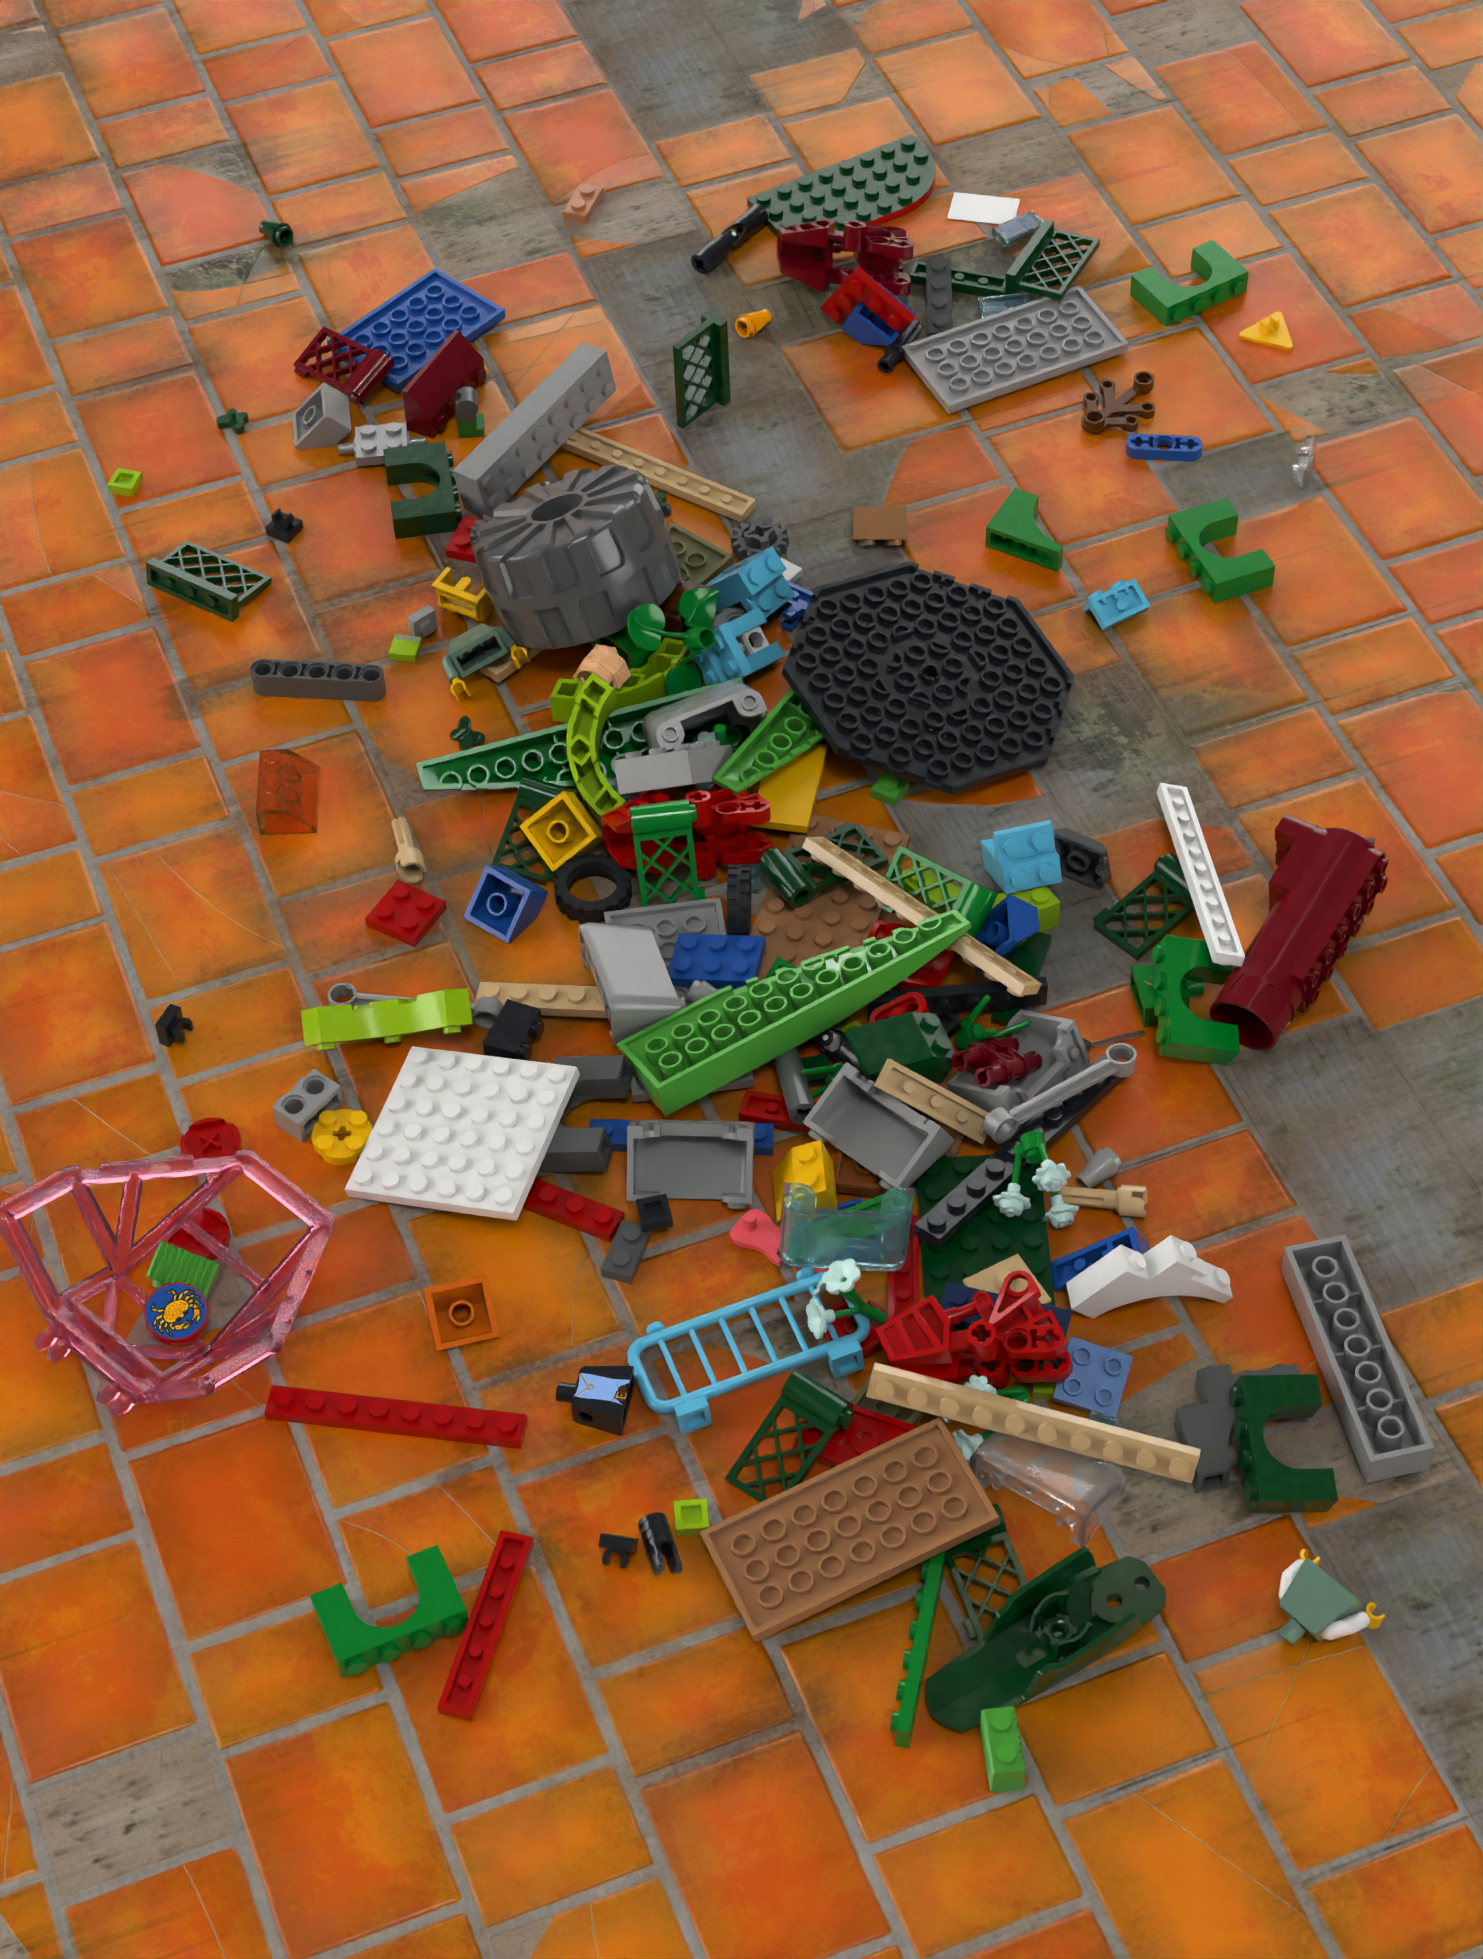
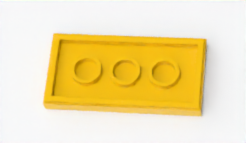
M815 744L761 779L758 794L770 803L771 819L764 824L751 825L752 827L808 834L828 752V745Z

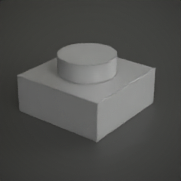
M429 604L407 617L410 636L424 638L438 630L435 610Z

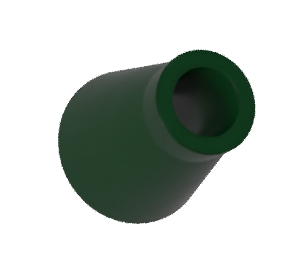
M263 220L259 225V231L278 247L287 246L293 240V231L287 223Z

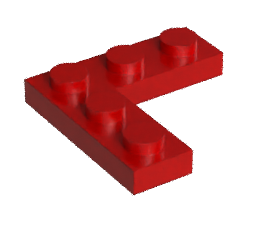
M859 266L820 307L829 318L839 325L862 301L899 335L916 317Z

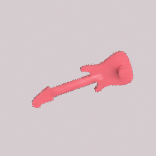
M759 1209L749 1210L732 1227L730 1241L734 1245L756 1250L764 1254L771 1263L779 1267L782 1265V1260L778 1257L780 1253L789 1258L780 1239V1235L789 1230L776 1226L763 1211ZM814 1258L799 1263L805 1268H812L815 1274L829 1270L827 1265ZM858 1281L854 1282V1288L857 1286Z

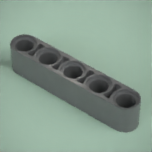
M260 659L252 663L250 667L254 690L262 696L374 702L383 699L386 695L384 672L378 665Z

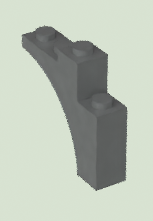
M1297 1363L1290 1365L1277 1364L1271 1368L1257 1371L1245 1370L1235 1375L1232 1374L1229 1364L1221 1366L1210 1365L1197 1370L1195 1389L1200 1404L1191 1403L1182 1408H1176L1174 1422L1179 1443L1201 1449L1192 1481L1195 1493L1228 1487L1230 1476L1228 1447L1234 1436V1421L1236 1419L1235 1408L1229 1402V1391L1240 1375L1300 1374Z

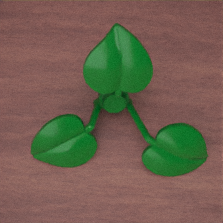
M699 587L687 590L682 594L677 609L680 617L685 620L684 626L689 628L686 632L662 631L665 626V616L662 610L655 604H641L629 613L627 618L628 633L634 644L645 651L657 650L661 645V636L682 638L684 646L693 651L679 662V668H671L668 671L665 679L667 696L702 686L701 674L697 666L693 663H686L695 656L701 655V650L710 649L715 643V634L711 627L715 620L716 603L720 593L716 589Z

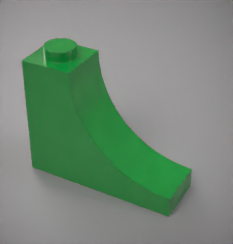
M1014 488L986 526L985 546L1058 572L1062 566L1063 546L1046 537L1035 523L1038 516L1039 496Z

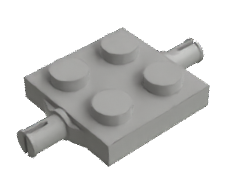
M406 422L364 425L355 427L353 443L338 444V454L354 453L357 466L385 464L383 449L426 444V437H410L407 433Z

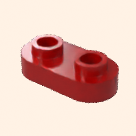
M909 992L876 1008L869 1017V1023L905 1014L915 1009L917 1010L914 1012L928 1013L929 1007L922 994Z

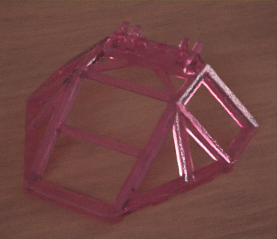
M252 1150L236 1151L235 1156L193 1159V1155L170 1157L169 1162L151 1163L150 1159L100 1163L99 1168L81 1169L80 1165L67 1166L0 1202V1233L49 1326L48 1329L35 1338L34 1347L39 1351L49 1348L46 1356L52 1363L65 1358L69 1351L72 1350L105 1378L110 1384L98 1392L96 1401L102 1406L113 1402L109 1410L115 1417L129 1412L134 1404L137 1405L141 1402L149 1404L207 1397L280 1352L334 1229L336 1218ZM243 1173L310 1225L303 1237L266 1279L192 1220L198 1212ZM205 1174V1182L134 1244L143 1180ZM124 1182L116 1234L113 1233L89 1188V1184ZM69 1191L106 1267L58 1294L20 1218ZM181 1227L256 1288L255 1292L209 1344H206L199 1337L186 1343L191 1348L128 1344L114 1332L119 1287L143 1308H145L146 1300L149 1298L148 1294L126 1276L157 1250L160 1241L166 1242ZM291 1280L285 1298L264 1311ZM106 1289L103 1319L101 1321L81 1303ZM272 1325L268 1336L255 1337ZM146 1358L181 1361L161 1372ZM228 1359L205 1373L203 1377L189 1379L215 1362Z

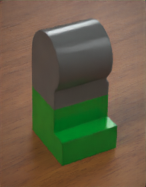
M471 387L458 389L456 392L455 410L459 438L485 437L484 414H477V391Z

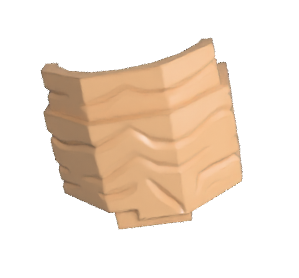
M597 644L582 661L573 677L576 681L581 678L584 684L591 673H593L607 684L613 683V688L619 689L631 674L626 661L618 655L616 647Z

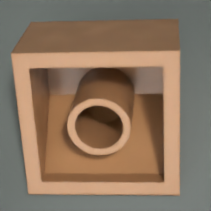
M853 507V540H859V545H875V540H885V545H901V540H907V507Z

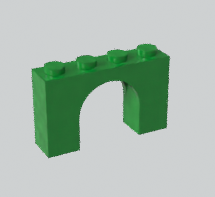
M1210 240L1192 248L1191 269L1205 280V283L1192 287L1175 285L1151 266L1131 276L1130 295L1160 323L1168 327L1246 292L1249 271L1214 240Z
M1227 498L1168 515V527L1165 528L1167 540L1176 547L1180 559L1185 560L1191 575L1198 579L1203 592L1209 595L1214 604L1273 586L1275 565L1264 549L1237 557L1225 558L1215 556L1203 548L1204 545L1210 542L1236 535L1238 513Z
M1165 935L1152 950V962L1155 963L1153 988L1156 989L1157 1001L1154 1007L1155 1016H1158L1156 1042L1159 1043L1160 1056L1228 1066L1240 1053L1238 1025L1208 1021L1193 1014L1183 1002L1180 984L1183 981H1199L1223 985L1227 976L1234 970V966H1223L1213 963L1207 943L1204 940Z
M438 1545L406 1557L409 1575L420 1600L414 1613L398 1625L375 1627L363 1622L355 1614L342 1583L310 1595L314 1614L341 1678L362 1674L369 1667L382 1662L394 1661L401 1654L414 1649L426 1648L433 1641L446 1636L458 1635L466 1628L469 1620L467 1609Z

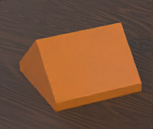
M486 1274L423 1288L427 1313L437 1351L500 1337Z

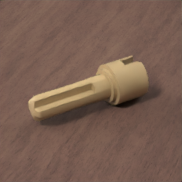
M400 816L398 819H393L391 823L398 848V853L394 858L400 880L407 884H414L422 880V872H427L422 852L415 848L406 818Z
M1122 1184L1121 1187H1118V1190L1062 1186L1059 1190V1195H1062L1064 1203L1069 1205L1116 1209L1120 1216L1144 1218L1146 1216L1144 1205L1148 1203L1147 1186Z

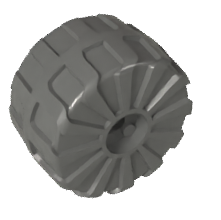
M605 465L596 472L589 468L578 469L565 473L563 480L552 484L545 481L537 483L525 489V495L515 502H503L493 510L494 517L488 523L480 524L474 533L477 543L473 545L472 550L489 599L505 629L517 644L537 650L577 646L627 627V618L630 612L645 603L655 604L659 607L669 597L680 579L681 569L669 527L646 477L637 470L628 469L620 465Z

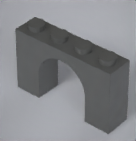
M625 1055L556 1057L555 1064L575 1066L578 1068L580 1076L538 1172L607 1171L614 1146L605 1128H570L563 1126L567 1115L583 1102L592 1099L627 1098L633 1072Z

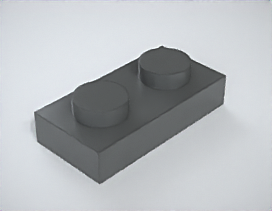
M621 1220L601 1268L602 1277L632 1284L652 1236V1230L642 1232L640 1224Z

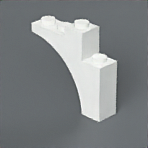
M1172 1235L1144 1254L1119 1245L1066 1283L1071 1309L1093 1319L1119 1306L1148 1298L1195 1296L1224 1304L1232 1299L1233 1295L1227 1271L1200 1258H1196L1197 1254L1192 1244Z

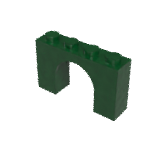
M445 441L383 449L388 486L421 482L436 487V490L431 494L421 498L390 502L395 539L454 532L458 526L457 520L462 519L460 504H455V502H459L458 487H452V485L456 484V480L453 474L454 469H449V467H454L452 451L447 452Z
M1240 1375L1230 1388L1229 1402L1235 1408L1234 1434L1240 1440L1239 1466L1245 1472L1244 1498L1249 1502L1251 1513L1328 1512L1338 1501L1333 1468L1299 1469L1286 1466L1272 1456L1266 1447L1263 1437L1264 1424L1269 1420L1276 1418H1312L1322 1406L1318 1375Z

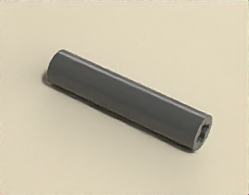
M797 1046L774 1058L773 1061L789 1118L796 1125H805L803 1120L815 1104L807 1076L801 1074L804 1066Z

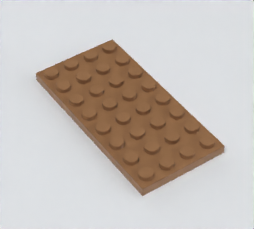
M812 814L808 834L791 832L784 851L802 845L806 837H821L834 832L835 827L848 823V821ZM859 824L888 858L887 866L874 870L885 877L899 845L908 849L910 835ZM855 834L844 838V841L860 843ZM844 850L853 857L856 856L857 852ZM861 853L859 859L872 861L875 860V857ZM802 855L796 857L798 861L809 864L812 860L811 857ZM815 862V865L830 868L827 864ZM816 873L811 874L816 883L828 877ZM850 880L813 895L809 902L798 908H792L774 885L770 883L750 932V936H765L766 948L758 979L762 980L766 977L777 957L798 968L801 967V961L845 946H849L851 950L864 945L863 940L867 939L875 920H881L884 909L878 907V903L874 900L875 897L873 895L856 889Z
M938 1417L699 1533L746 1627L756 1643L1001 1523L997 1512L941 1417Z

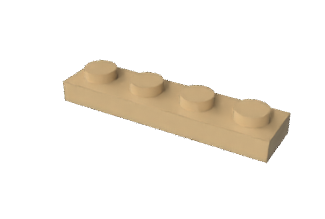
M892 1059L886 1060L873 1085L874 1087L979 1144L984 1143L988 1134L984 1132L982 1126L989 1112Z

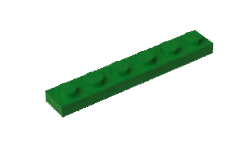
M946 1551L930 1558V1560L923 1561L921 1580H925L924 1590H917L915 1610L920 1611L918 1620H911L909 1640L914 1641L912 1650H905L902 1670L907 1671L906 1681L899 1680L896 1701H901L900 1711H893L890 1724V1732L896 1733L895 1746L910 1748L945 1570Z

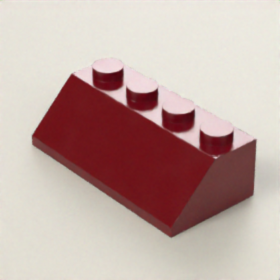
M454 330L402 390L408 431L434 439L440 431L445 429L449 420L456 415V392L458 389L471 387L476 390L485 381L484 359L460 331Z

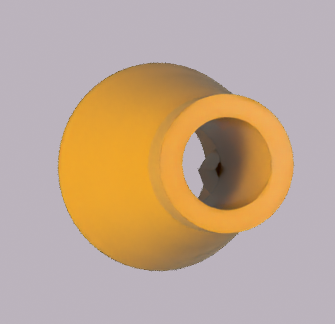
M767 309L741 314L735 322V329L741 337L752 338L765 325L771 322L772 316Z

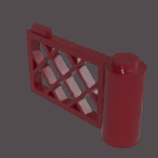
M323 326L293 365L296 368L294 370L296 374L304 378L310 375L346 393L345 395L348 396V400L354 405L358 403L363 405L392 370L395 363L381 350H372ZM327 336L330 337L331 344L321 347V343ZM348 346V352L338 355L337 349ZM332 351L331 358L322 360L321 354ZM366 355L361 362L355 363L354 357ZM316 357V363L308 366L305 365L310 358ZM349 359V366L339 369L338 363ZM333 365V371L322 374V368ZM350 373L349 378L344 384L339 382L340 376Z

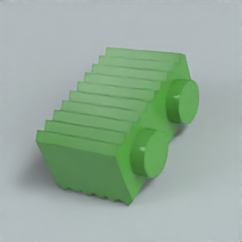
M160 1241L146 1277L153 1279L151 1285L156 1288L176 1282L190 1284L200 1290L206 1300H209L223 1265L167 1242Z
M1009 1706L984 1709L981 1711L980 1732L990 1792L999 1793L1022 1790L1025 1787L1026 1766L1024 1753H1022L1023 1747L1021 1746L1022 1741L1020 1740L1021 1734H1019L1016 1708Z

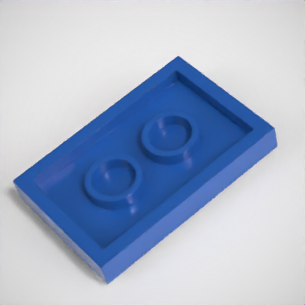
M679 933L668 970L673 986L691 987L695 980L701 982L705 980L715 988H724L731 985L732 988L736 989L745 986V980L759 976L766 948L765 936Z

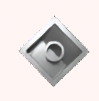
M323 382L292 413L295 448L303 450L336 446L342 439H345L351 431L348 396Z

